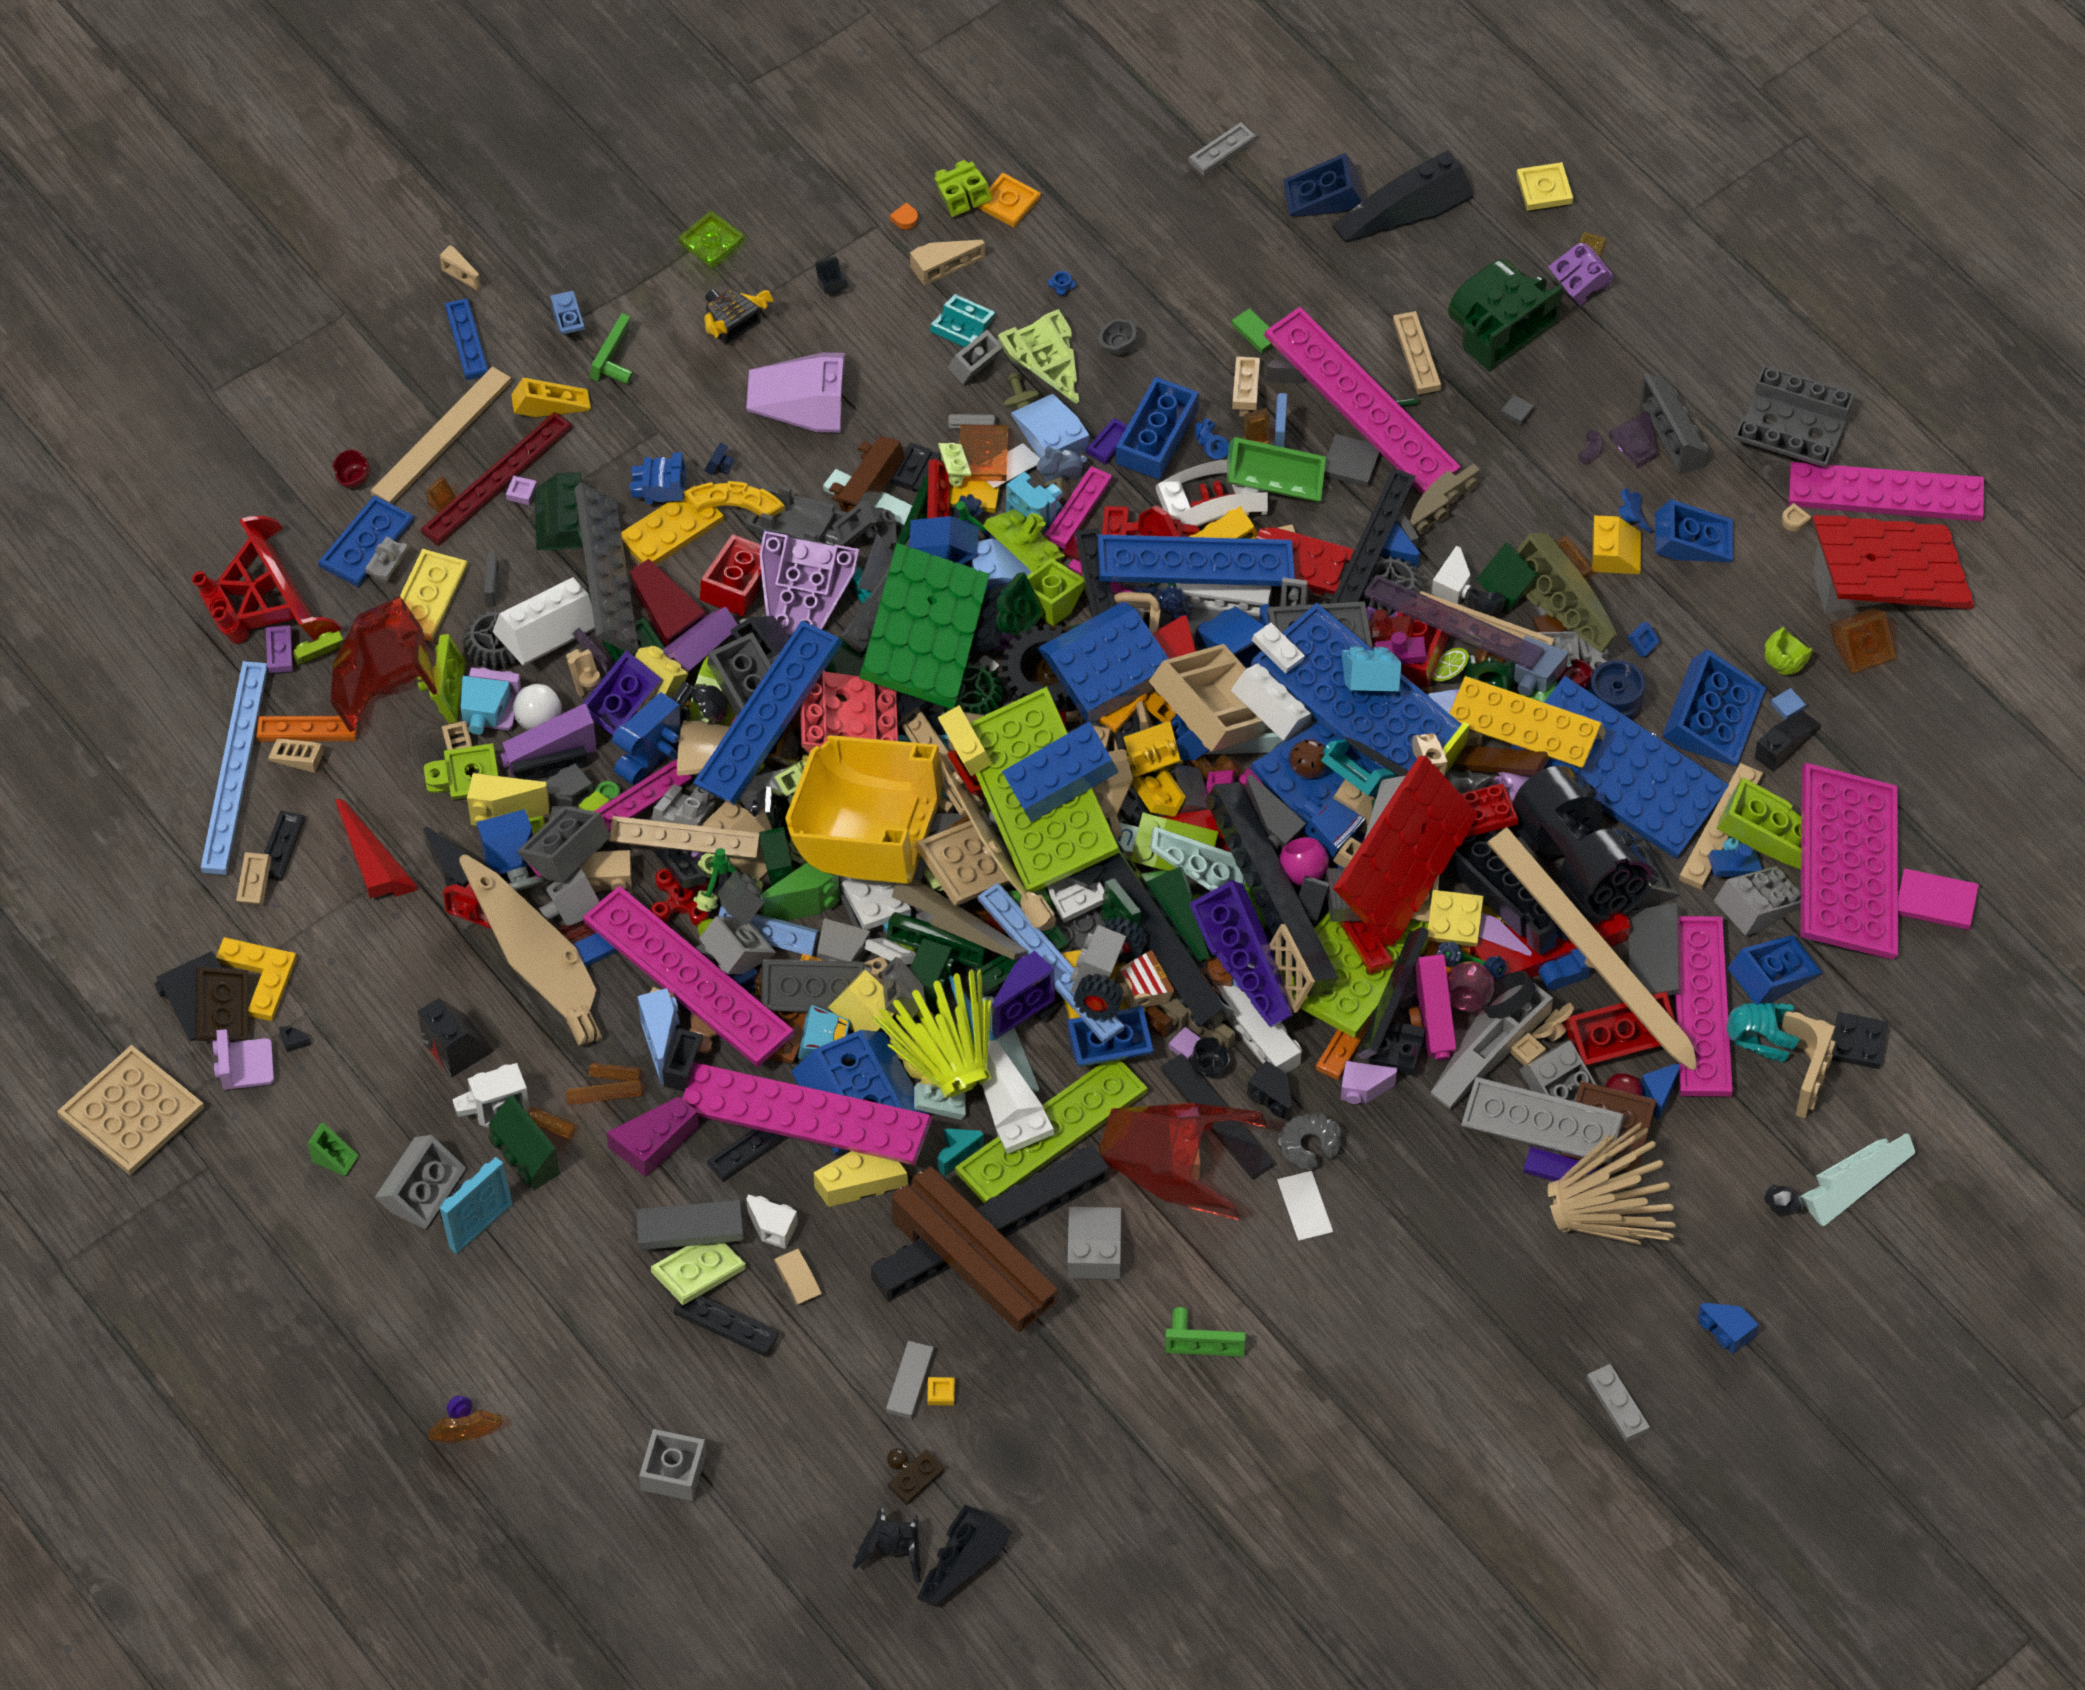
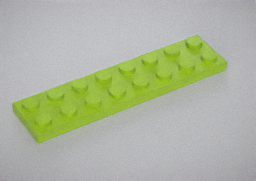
M1120 1059L1103 1062L1042 1105L1054 1129V1135L1009 1154L1006 1153L999 1137H997L957 1165L955 1173L985 1204L991 1197H998L1006 1193L1011 1186L1019 1185L1146 1095L1148 1088Z

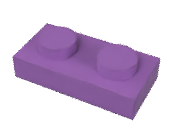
M291 626L266 627L268 673L293 671Z

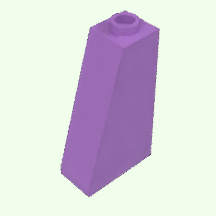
M727 607L711 612L663 649V654L669 659L677 661L681 668L688 672L706 657L709 652L723 642L731 634L730 630L738 624Z
M580 705L503 742L504 753H501L500 757L503 767H508L511 776H513L512 763L583 745L586 754L597 751L594 723L587 705Z

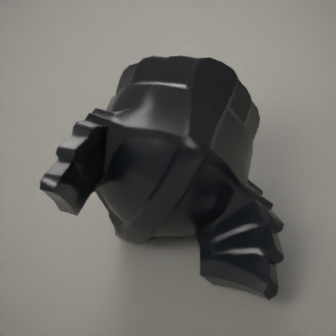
M880 1508L877 1511V1517L873 1526L867 1532L863 1543L858 1549L859 1552L855 1556L856 1560L852 1567L854 1569L858 1568L872 1554L875 1546L891 1557L908 1552L913 1576L916 1582H920L918 1515L914 1516L912 1522H894L886 1519L884 1508Z

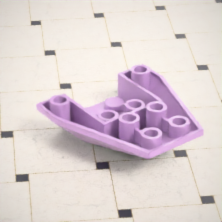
M821 352L749 370L746 410L815 432L841 433V395L845 371V353Z
M764 531L759 556L766 616H774L787 635L791 636L801 621L823 630L855 574L860 549L840 545L831 546Z

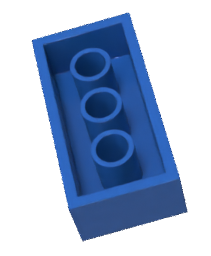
M1154 377L1116 446V464L1160 480L1198 411L1199 392Z
M1090 721L1002 771L1030 822L1035 821L1119 773Z

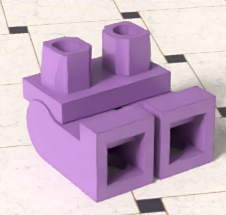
M1585 243L1577 244L1548 266L1580 306L1587 301L1586 297L1592 291L1604 290L1612 283L1614 275L1594 250Z

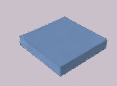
M1279 393L1277 395L1275 446L1284 447L1286 393Z

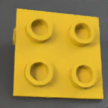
M1171 721L1124 737L1128 753L1127 757L1134 778L1181 761Z

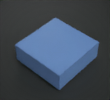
M1791 688L1771 700L1772 707L1785 720L1806 709V704Z

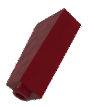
M649 558L643 563L637 564L630 571L631 586L665 648L706 617L705 611Z

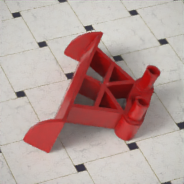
M267 516L241 518L239 522L249 538L217 581L209 579L203 571H198L192 576V582L199 588V594L218 628L234 644H240L247 639L249 635L248 629L296 619L302 629L314 641L319 640V636L331 631L335 633L342 630L340 624L333 619L312 616L268 540L283 529L281 523L274 518ZM259 555L268 571L254 580L249 567ZM244 576L246 581H240V579ZM278 587L287 604L270 608L264 595ZM229 595H245L239 611Z

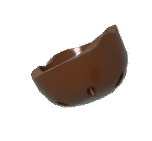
M1312 739L1302 740L1295 744L1289 753V763L1293 771L1306 779L1323 776L1328 769V766L1321 761L1325 755L1323 753L1325 746Z

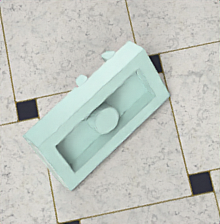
M917 1083L914 1087V1108L961 1120L965 1116V1093L951 1098H944L938 1087L931 1086V1084Z

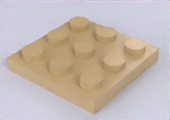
M971 820L920 840L915 846L954 906L977 898L996 883H999L1002 887L1011 884L994 858L991 860L983 851L982 847L985 845Z

